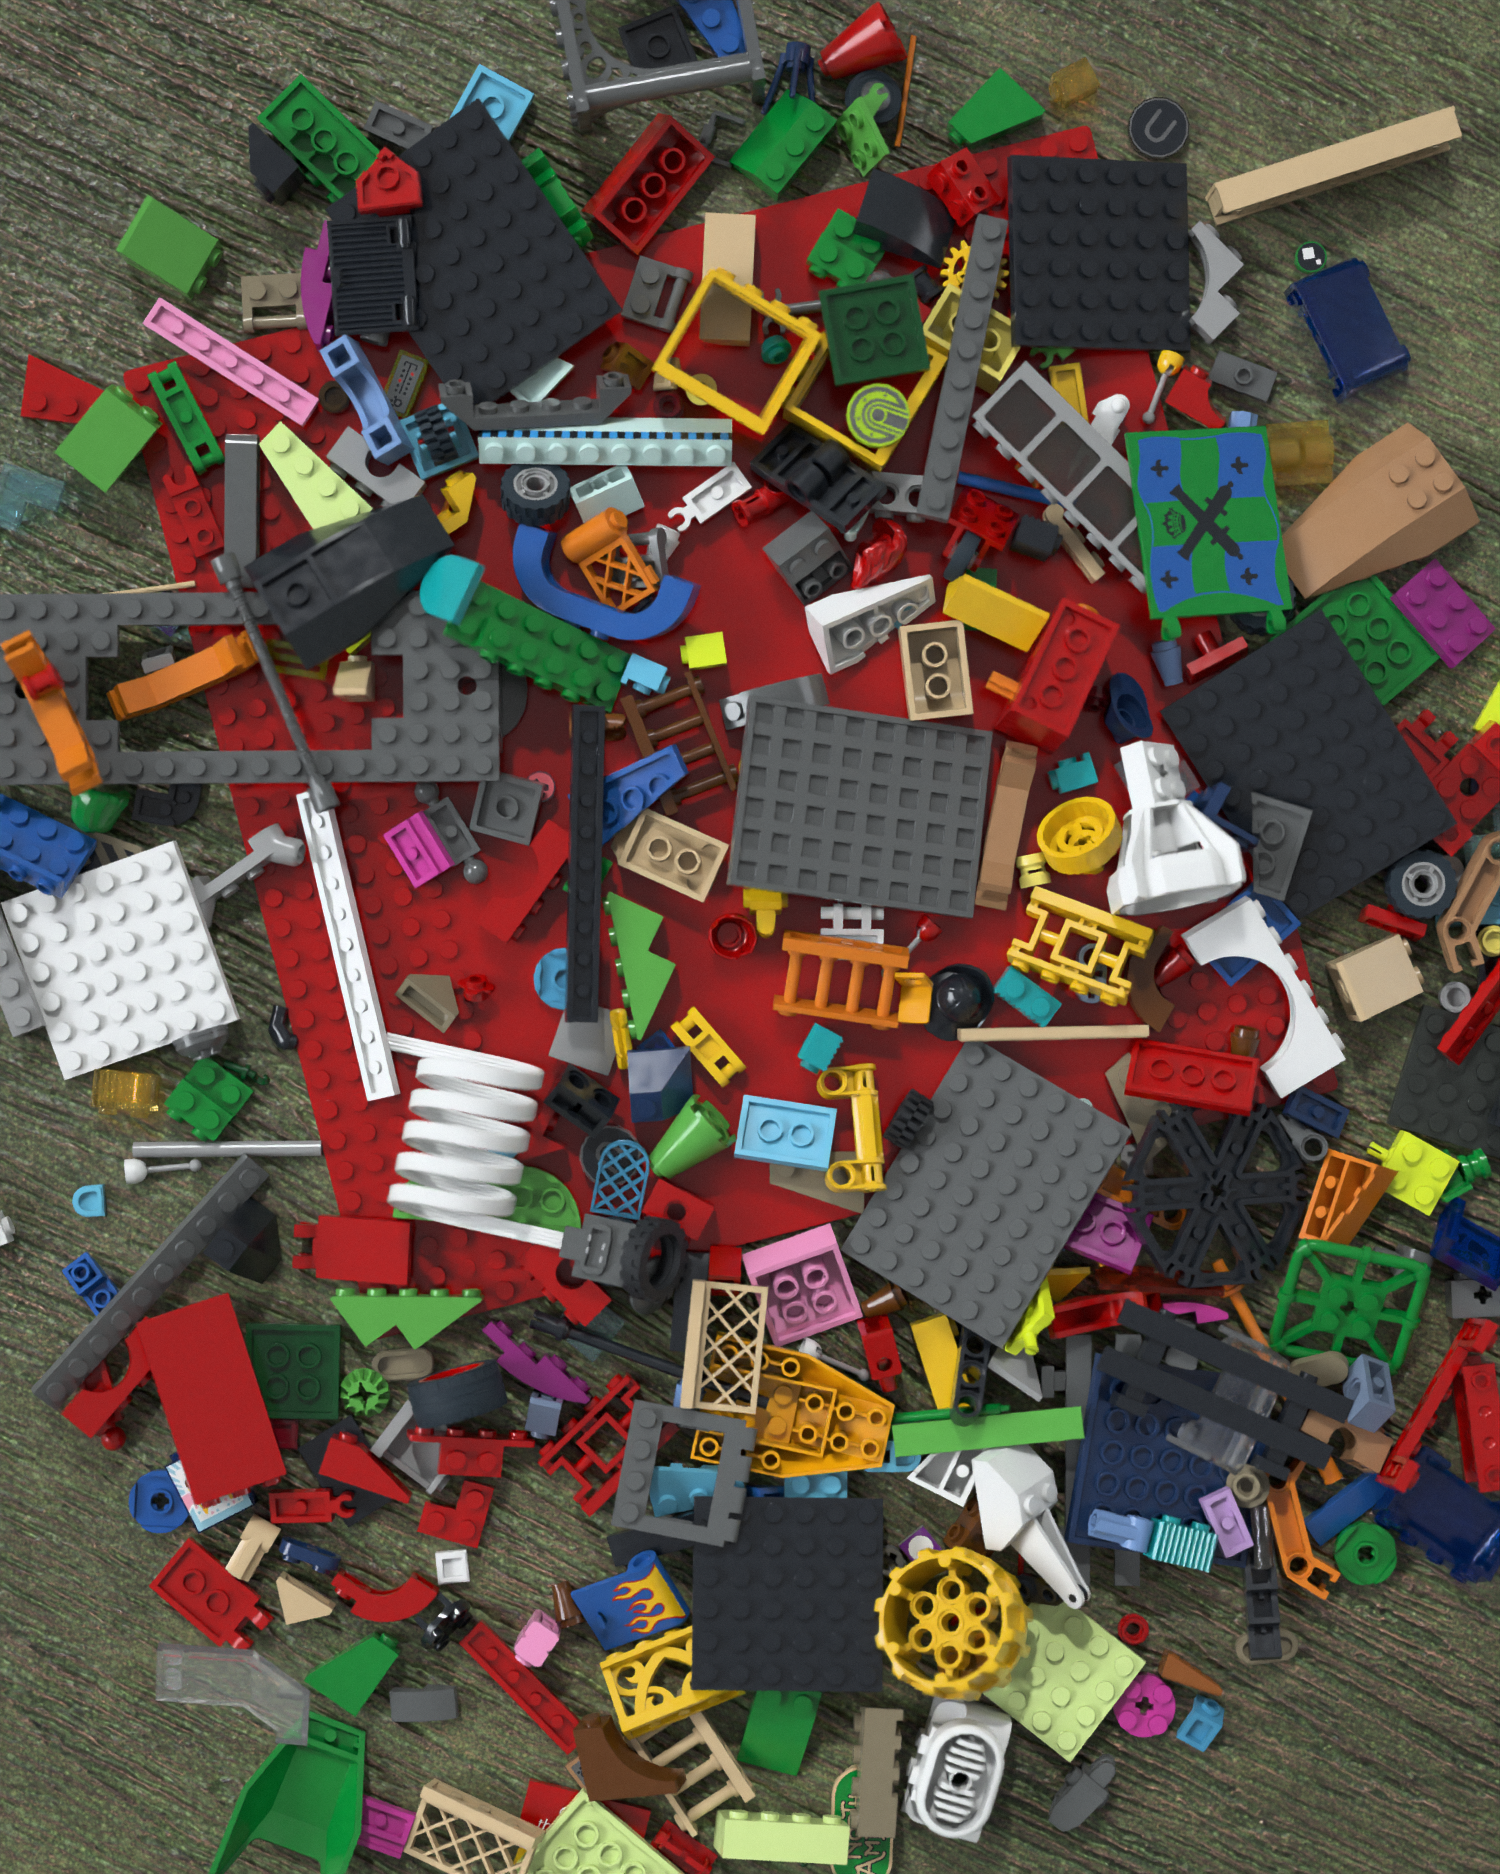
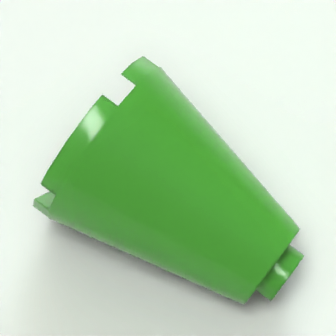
M698 1094L688 1099L649 1156L651 1160L649 1166L660 1178L665 1176L671 1179L736 1142L735 1133L730 1137L727 1129L730 1127L728 1121L708 1100L703 1104L699 1102L698 1098L700 1095Z

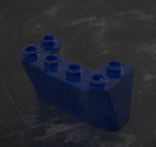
M1427 1445L1421 1446L1416 1456L1410 1459L1420 1465L1417 1469L1419 1473L1417 1482L1412 1489L1409 1490L1407 1488L1404 1493L1388 1488L1371 1510L1375 1515L1373 1520L1386 1529L1392 1528L1400 1534L1399 1539L1413 1548L1418 1546L1425 1551V1558L1438 1566L1441 1564L1451 1570L1449 1574L1463 1584H1466L1467 1581L1473 1583L1490 1582L1500 1567V1501L1489 1500L1447 1470L1452 1463Z

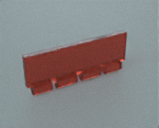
M1107 1265L1095 1269L1099 1289L1225 1297L1223 1286L1186 1288L1185 1286L1178 1285L1179 1271H1176L1173 1279L1165 1278L1164 1274L1154 1273V1267L1134 1266L1131 1275ZM1201 1270L1204 1273H1213L1212 1270Z

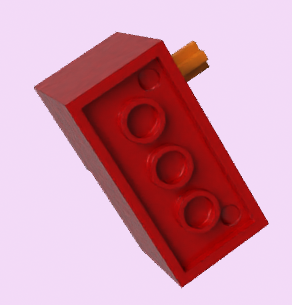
M1063 597L1050 613L1017 681L995 671L992 672L985 688L1008 699L995 729L1028 745L1038 746L1039 750L1052 755L1069 737L1120 625L1099 615L1098 611L1089 605L1076 604Z

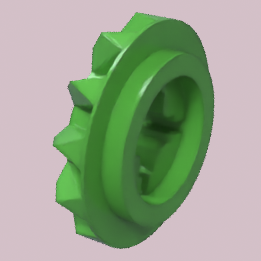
M360 1368L353 1370L344 1378L340 1385L341 1392L339 1398H342L345 1409L352 1411L355 1417L361 1415L369 1418L375 1414H380L390 1398V1389L387 1381L380 1373L372 1369ZM361 1385L365 1387L366 1392L374 1393L368 1397L367 1404L362 1396L354 1395L360 1391Z

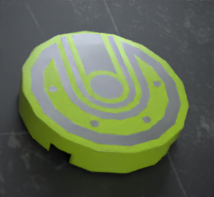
M875 383L864 386L853 395L847 407L846 421L849 430L858 442L867 447L880 449L892 445L902 438L909 425L910 411L907 400L900 391L890 385Z

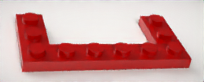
M1466 1318L1375 1481L1402 1493L1407 1488L1409 1490L1413 1488L1419 1477L1417 1469L1420 1465L1410 1460L1409 1457L1414 1458L1420 1450L1422 1442L1419 1439L1425 1429L1429 1431L1434 1425L1438 1416L1435 1411L1440 1402L1445 1403L1450 1397L1453 1387L1450 1385L1456 1375L1460 1376L1462 1374V1366H1467L1468 1364L1467 1354L1469 1352L1484 1353L1485 1349L1489 1351L1498 1338V1334L1495 1333L1498 1328L1497 1324L1488 1319Z

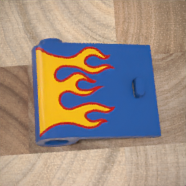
M645 1550L635 1555L628 1563L627 1572L571 1591L570 1595L605 1651L672 1627H679L686 1622L690 1613L689 1606L653 1550Z

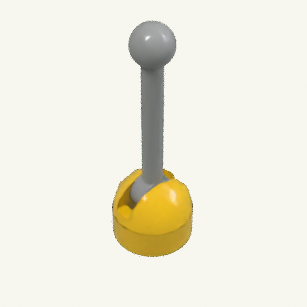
M1162 350L1160 353L1157 367L1162 376L1149 410L1142 416L1143 422L1146 424H1151L1155 420L1154 411L1168 376H1175L1183 366L1185 359L1176 352Z

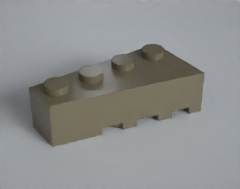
M860 1706L859 1713H854L853 1730L854 1732H859L858 1745H853L852 1764H857V1777H852L851 1796L856 1797V1810H850V1829H855L857 1837L896 1838L898 1794L895 1793V1786H898L900 1773L896 1754H899L902 1740L900 1728H897V1721H903V1709Z

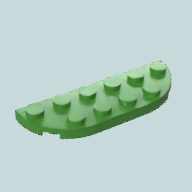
M523 1165L524 1169L519 1183L511 1185L491 1184L506 1189L517 1197L513 1214L492 1217L564 1232L565 1226L581 1229L580 1212L573 1195L552 1174L536 1167ZM410 1180L406 1183L409 1185L428 1187ZM396 1208L393 1211V1217L428 1220Z

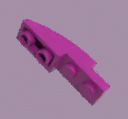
M324 220L317 250L305 247L301 268L303 312L308 330L319 353V350L333 342L335 327L331 326L334 314L332 286L329 283L331 282L327 220Z
M492 1318L482 1331L504 1351L496 1362L525 1384L550 1396L571 1402L587 1404L591 1399L592 1395L588 1392L591 1387L580 1376L577 1375L573 1378L566 1371L568 1365L558 1355L554 1354L551 1357L546 1352L537 1361L534 1358L537 1353L524 1341L519 1344L511 1336L514 1331L503 1320L497 1323Z

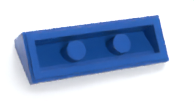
M1362 1473L1304 1518L1306 1529L1318 1545L1322 1546L1394 1489L1385 1487L1375 1481L1378 1474Z

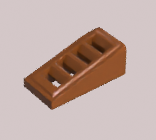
M1164 1649L1157 1669L1162 1678L1221 1696L1223 1689L1215 1680L1171 1650Z

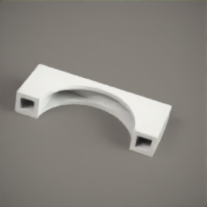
M1244 896L1181 934V937L1196 962L1200 965L1222 957L1242 956L1252 958L1270 967L1283 983L1290 1004L1288 1031L1278 1051L1271 1059L1260 1066L1274 1093L1283 1098L1346 1060L1341 1052L1345 1049V1046L1336 1033L1331 1035L1325 1025L1330 1022L1327 1015L1320 1006L1315 1008L1310 999V997L1314 996L1311 988L1305 980L1299 981L1294 971L1298 967L1289 953L1284 955L1280 949L1279 944L1282 943V940L1273 926L1268 928L1264 922L1263 917L1266 916V913L1259 901L1256 899L1252 902L1250 898Z

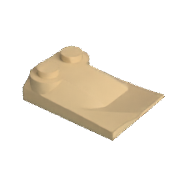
M646 809L615 836L611 845V849L617 857L618 865L705 903L712 890L730 847L726 843L649 809Z

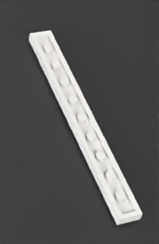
M308 792L297 794L296 797L367 1101L400 1094L334 808L316 814Z

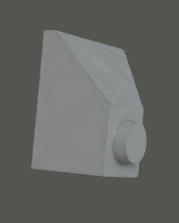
M992 1343L987 1367L1040 1402L1042 1392L1033 1355L1026 1354L1024 1347L1015 1356L1006 1352L1005 1347L1001 1349Z

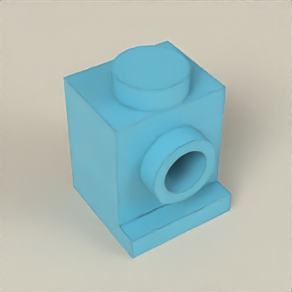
M632 653L620 683L627 687L630 681L634 683L632 689L646 695H650L651 691L664 694L671 677L666 676L667 667Z

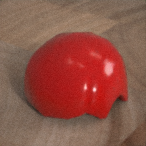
M726 913L716 918L711 923L708 933L711 949L719 957L730 960H738L747 954H751L758 940L755 925L747 916L740 913Z

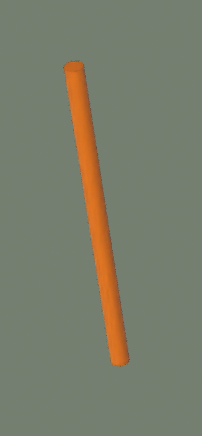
M915 35L910 37L894 145L897 148L901 147L917 39Z

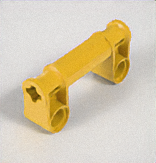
M867 1063L827 1068L828 1070L823 1071L817 1081V1091L821 1097L828 1100L851 1098L856 1160L839 1161L831 1165L825 1174V1184L834 1193H868L887 1190V1185L883 1183L882 1164L885 1162L879 1112L878 1090H875L873 1071L876 1070V1064ZM829 1076L837 1078L840 1083V1089L836 1091L827 1089L824 1079ZM838 1169L845 1171L848 1176L847 1184L839 1185L835 1183L832 1177L833 1171Z

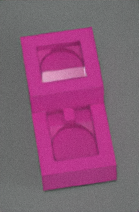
M1185 1299L1161 1300L1162 1308L1175 1314L1192 1312L1193 1321L1197 1324L1229 1319L1228 1313L1225 1310L1208 1303Z

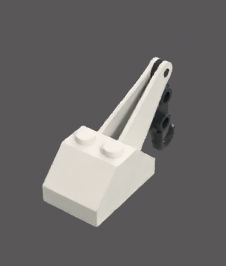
M1028 1444L992 1447L972 1459L985 1549L1002 1551L1009 1545H1012L1039 1574L1022 1573L1015 1576L1021 1583V1587L1018 1590L1022 1600L1051 1606H1058L1065 1602L1073 1609H1078L1088 1602L1091 1597L1090 1590L1083 1580L1050 1513V1510L1058 1501L1054 1472Z

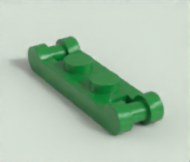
M176 361L167 364V369L159 373L154 371L147 376L198 475L207 472L206 468L216 463L218 465L225 463V455L214 437ZM174 379L177 386L166 391L164 384ZM207 444L211 452L200 457L196 449Z

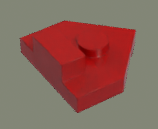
M384 146L376 156L377 159L356 180L358 212L361 215L377 213L379 217L407 214L410 213V208L423 207L421 176L416 170L404 163Z

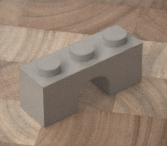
M349 426L326 456L332 463L329 468L343 479L347 475L357 481L355 487L368 497L373 493L383 500L380 504L382 507L419 496L427 487V484L400 463L386 477L372 475L369 472L368 464L373 454L364 437Z

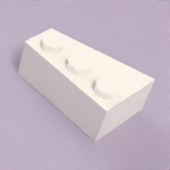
M989 1448L930 1454L907 1479L963 1507L975 1486L972 1459Z

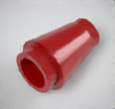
M1181 943L1176 947L1172 946L1154 968V981L1162 988L1164 985L1193 970L1192 966L1197 962Z

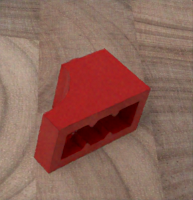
M1193 364L1192 368L1185 365L1166 396L1165 402L1209 428H1222L1226 422V417L1217 411L1210 399L1209 388L1212 380L1207 378L1209 373L1197 365Z

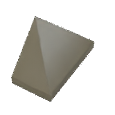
M409 974L395 993L399 999L443 1033L446 1032L459 1014L450 976Z

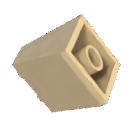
M1392 934L1325 963L1349 1021H1364L1424 992L1421 986L1424 983L1423 976L1417 966L1413 967L1409 955H1412V951L1405 937L1401 939L1399 934Z

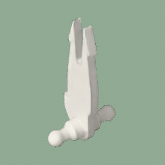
M1115 394L1098 402L1092 412L1095 418L1091 426L1110 445H1112L1120 432L1118 427L1129 410L1130 402L1128 398L1122 394ZM1082 440L1075 460H1071L1067 477L1068 480L1084 456L1088 455L1090 460L1078 484L1101 459L1084 440Z

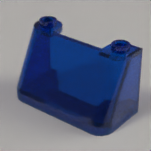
M1355 257L1292 283L1284 291L1290 306L1296 304L1301 307L1297 312L1299 318L1303 316L1330 371L1327 373L1329 379L1335 377L1334 384L1336 388L1332 389L1331 392L1337 404L1408 370V362L1411 361L1408 349L1404 344L1400 345L1369 282L1370 272L1366 263L1363 260L1358 261Z

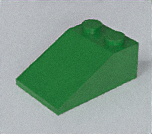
M754 1691L736 1760L797 1776L815 1721L822 1691Z

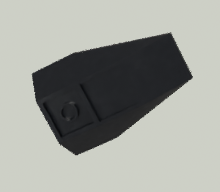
M422 494L300 533L244 566V569L304 667L309 672L362 640L423 580L431 566L439 559L448 556L456 546Z

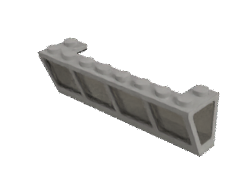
M1025 361L972 416L976 420L972 426L985 439L989 435L999 442L995 448L1008 461L1014 457L1022 465L1018 471L1031 483L1036 479L1044 487L1041 493L1053 505L1059 501L1067 509L1063 515L1076 528L1082 524L1089 531L1086 538L1098 550L1104 546L1112 554L1108 558L1109 561L1121 572L1126 568L1133 575L1129 581L1141 593L1145 594L1146 585L1128 461Z

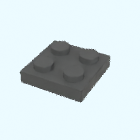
M500 772V782H480L469 830L529 846L533 840L545 783Z

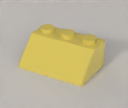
M950 283L945 288L923 325L926 345L947 358L961 290ZM992 308L976 380V386L991 395L995 392L1021 348L1011 347V319Z

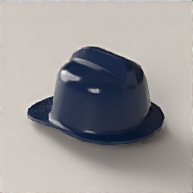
M1116 673L1109 682L1111 702L1105 709L1104 723L1112 733L1117 744H1123L1136 737H1150L1153 733V725L1149 716L1144 691L1132 676L1126 673Z

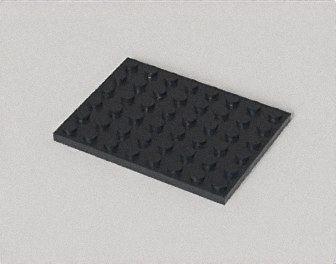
M477 98L398 156L400 160L416 170L421 176L423 207L410 208V213L399 214H411L412 226H410L411 241L414 243L418 303H415L416 318L419 319L420 329L408 332L443 383L450 380L470 382L473 405H479L486 401L496 402L623 311L481 99ZM356 187L325 209L332 220L379 217L377 213L361 215L358 212ZM397 227L391 228L392 243H398ZM403 304L396 305L397 316L400 320H404Z
M1322 609L1160 711L1206 785L1213 787L1217 783L1222 782L1231 787L1221 806L1231 824L1253 836L1252 791L1313 810L1285 900L1282 901L1298 920L1458 823ZM1251 849L1249 853L1253 857V849Z

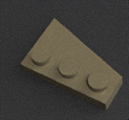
M1127 1052L1104 1074L1129 1129L1133 1131L1132 1136L1138 1146L1151 1115H1156L1158 1109H1164L1167 1115L1170 1116L1172 1109L1168 1102L1124 1095L1131 1054ZM1159 1137L1155 1140L1145 1164L1168 1144L1165 1138Z
M831 1151L828 1169L835 1162L856 1160V1151ZM770 1163V1184L861 1214L863 1213L864 1193L832 1192L825 1184V1171ZM839 1169L833 1171L832 1177L835 1183L839 1185L847 1184L848 1176L845 1171Z

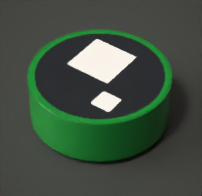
M1314 241L1303 243L1294 255L1295 266L1304 274L1319 272L1327 261L1325 248Z

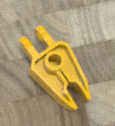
M751 888L743 889V908H750V915H756L757 934L765 939L770 938L775 930V915H781L782 908L788 907V894Z

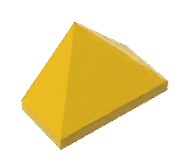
M1087 1264L1052 1266L1047 1275L1051 1298L1058 1303L1090 1274V1266Z

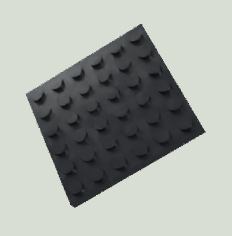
M1011 155L1007 157L1011 347L1150 352L1169 350L1180 353L1191 351L1187 163Z
M694 1496L695 1525L708 1526L713 1496ZM745 1497L743 1513L730 1512L729 1518L741 1520L737 1543L725 1541L724 1546L721 1547L693 1541L691 1690L883 1692V1651L877 1648L875 1636L880 1632L879 1613L874 1611L876 1599L883 1598L882 1498Z

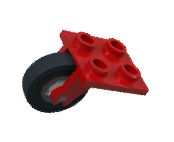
M965 485L947 521L957 528L942 554L950 559L943 577L952 582L961 577L966 568L975 573L990 545L1002 551L1020 514L1014 512L1009 506L990 499L981 491ZM963 528L967 529V531L965 532L961 542L959 543L957 542V539L960 536ZM983 538L985 542L979 553L975 551Z

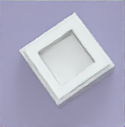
M467 1548L438 1551L435 1553L438 1585L470 1581Z

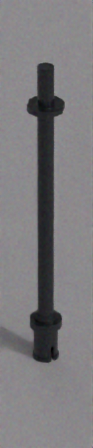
M538 1309L533 1314L535 1319L544 1321V1323L531 1319L529 1328L555 1336V1340L559 1342L562 1339L570 1338L683 1379L684 1366L576 1328L569 1322L567 1317L563 1316L561 1319L541 1312ZM702 1373L703 1382L708 1378V1375ZM715 1378L725 1391L734 1386L731 1383ZM712 1380L704 1386L707 1389L721 1393ZM743 1384L729 1394L735 1403L738 1399L750 1404L751 1393L749 1390L742 1388ZM758 1394L757 1407L766 1410L770 1398Z

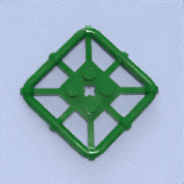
M1308 1238L1298 1241L1299 1245L1293 1252L1284 1285L1279 1288L1277 1294L1279 1302L1269 1332L1268 1342L1272 1352H1278L1282 1355L1299 1359L1324 1353L1325 1351L1289 1344L1318 1330L1335 1334L1330 1351L1340 1353L1345 1336L1367 1341L1379 1360L1389 1364L1390 1377L1399 1373L1398 1370L1405 1361L1414 1329L1419 1327L1421 1321L1419 1314L1430 1280L1431 1269L1425 1262L1421 1263L1414 1259L1373 1251L1371 1247L1364 1245L1358 1248L1320 1239L1308 1240ZM1318 1252L1357 1260L1353 1276L1330 1271ZM1305 1257L1309 1258L1323 1278L1319 1293L1296 1288ZM1369 1263L1405 1270L1383 1282L1363 1278L1366 1266ZM1416 1281L1407 1312L1383 1307L1387 1294ZM1299 1302L1314 1305L1311 1318L1283 1332L1291 1303ZM1353 1302L1355 1309L1346 1311L1340 1306ZM1379 1319L1402 1325L1392 1358L1375 1335ZM1345 1356L1349 1362V1367L1357 1359L1354 1357Z

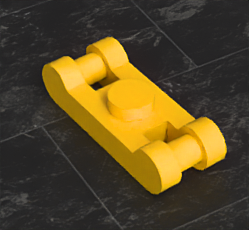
M693 1006L687 1011L688 1015L681 1022L676 1021L670 1027L686 1046H690V1051L724 1088L730 1083L729 1079L734 1074L743 1072L747 1067ZM697 1024L702 1032L693 1039L688 1031ZM724 1055L729 1063L720 1070L714 1063Z

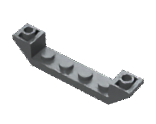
M608 372L605 375L596 376V399L576 397L573 400L560 401L555 398H547L542 402L514 400L511 403L496 404L495 402L486 401L479 405H473L470 382L450 380L446 383L438 384L441 403L473 430L601 424L631 394L628 374L619 372Z

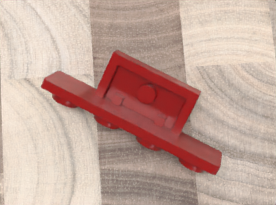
M418 1425L415 1426V1429H407L409 1441L440 1443L437 1473L442 1475L501 1478L504 1446L535 1448V1440L524 1430H509V1434H496L497 1430L491 1428H479L477 1433L465 1432V1428L449 1426L446 1431L434 1430V1427L420 1429Z

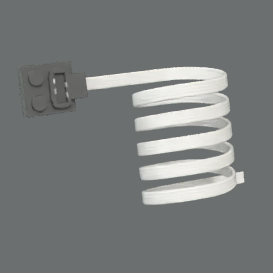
M387 1032L390 1051L423 1057L418 1062L416 1078L423 1084L436 1089H417L411 1093L410 1111L432 1122L408 1121L404 1124L401 1137L402 1141L407 1145L428 1154L400 1153L397 1155L394 1168L395 1172L403 1178L428 1187L394 1184L390 1187L387 1199L388 1204L408 1214L435 1222L560 1249L559 1257L575 1260L571 1276L623 1287L624 1281L620 1279V1271L622 1270L620 1256H623L624 1250L622 1247L624 1242L628 1241V1233L631 1228L635 1229L636 1224L585 1213L582 1229L565 1226L564 1232L492 1217L513 1214L517 1197L512 1192L491 1184L511 1185L519 1183L524 1166L513 1158L490 1151L505 1153L525 1152L528 1150L531 1135L520 1127L488 1118L509 1121H532L535 1118L538 1103L524 1095L468 1081L505 1088L537 1090L542 1087L545 1072L536 1066L520 1061Z

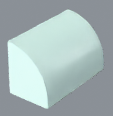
M626 465L614 466L570 487V495L583 523L609 507L620 510L625 516L645 507L635 481Z

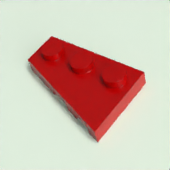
M28 354L20 416L27 419L77 425L104 390Z

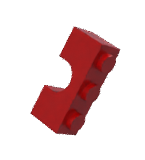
M533 1243L518 1259L522 1264L519 1267L520 1271L531 1281L536 1278L544 1286L541 1289L543 1294L553 1303L558 1300L566 1308L563 1313L575 1325L581 1323L586 1327L612 1301V1296L598 1282L586 1279L577 1286H568L561 1282L557 1274V1267L564 1259L559 1257L560 1249Z

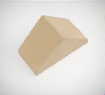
M285 1571L280 1574L276 1581L286 1625L330 1615L336 1605L335 1602Z

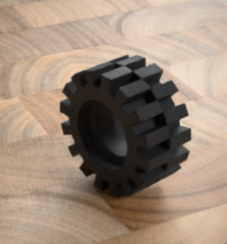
M911 1089L893 1115L883 1137L905 1150L921 1128L934 1101Z

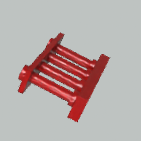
M1479 1354L1467 1355V1366H1462V1374L1460 1376L1456 1375L1450 1385L1453 1387L1451 1394L1463 1481L1465 1483L1477 1482L1479 1493L1500 1490V1400L1495 1363H1481Z

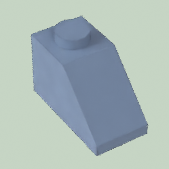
M536 1389L533 1390L525 1424V1430L531 1431L530 1436L540 1439H549V1435L556 1436L563 1399L550 1396Z

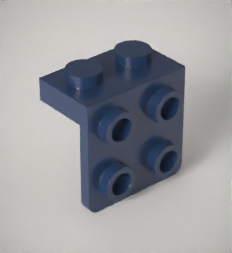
M1222 782L1217 783L1213 787L1208 786L1205 791H1201L1198 794L1193 806L1238 842L1241 852L1245 853L1257 847L1260 841L1258 838L1217 816L1231 787Z

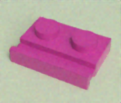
M423 810L383 834L415 889L455 865Z
M363 1794L361 1834L357 1844L400 1859L416 1813Z

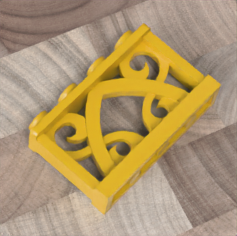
M692 1626L684 1629L675 1628L669 1630L660 1639L642 1641L635 1646V1649L625 1653H612L606 1657L605 1661L600 1663L621 1730L629 1741L746 1693L745 1690H691L692 1670L684 1679L682 1695L676 1698L665 1688L651 1686L656 1672L666 1659L679 1661L692 1667ZM686 1646V1651L679 1649ZM634 1668L635 1675L631 1678L626 1677V1679L632 1684H638L637 1689L622 1688L618 1684L619 1674ZM660 1694L663 1696L664 1701L654 1706L653 1701L656 1697H648V1695ZM621 1696L635 1697L634 1715L628 1717Z

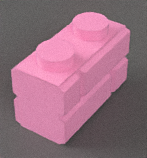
M536 1609L528 1620L527 1625L523 1627L517 1636L514 1647L515 1658L529 1668L532 1665L540 1667L547 1658L549 1651L553 1649L559 1640L561 1632L559 1622L555 1623V1619L542 1610Z

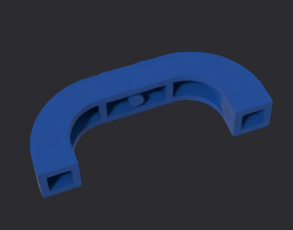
M522 523L518 526L513 545V565L522 590L535 605L545 612L562 618L563 622L577 629H580V626L592 629L590 634L604 640H608L609 636L624 640H644L659 637L676 628L688 616L696 602L701 585L674 575H664L655 601L647 609L636 614L571 592L563 588L556 581L550 567V556L557 533L538 526H526V524Z

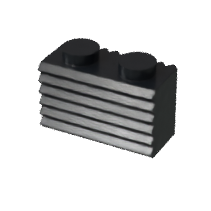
M1026 514L1017 524L1009 550L1045 562L1049 556L1054 557L1055 553L1058 552L1063 535L1058 533V524L1053 526L1052 522L1047 524L1046 520L1041 522L1040 518L1035 520L1034 516L1029 518L1028 514Z

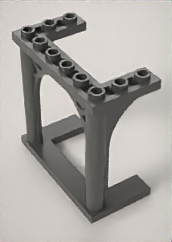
M549 0L552 18L559 17L561 28L555 29L558 49L565 48L567 60H562L561 66L564 80H571L572 91L567 92L572 127L579 126L580 135L593 133L592 123L610 111L638 102L748 82L752 104L764 101L766 77L751 0H736L746 52L655 69L629 66L610 56L598 44L590 30L586 17V0ZM570 3L576 6V8L571 10ZM581 15L583 21L580 23L575 22V16ZM575 30H578V31L582 30V31L578 34V36L576 37V36H575ZM588 43L592 48V52L580 62L584 55V47L581 48V45ZM595 59H603L606 64L603 74L598 78H589L586 74L588 65ZM613 69L621 71L622 77L613 76L614 80L608 81Z

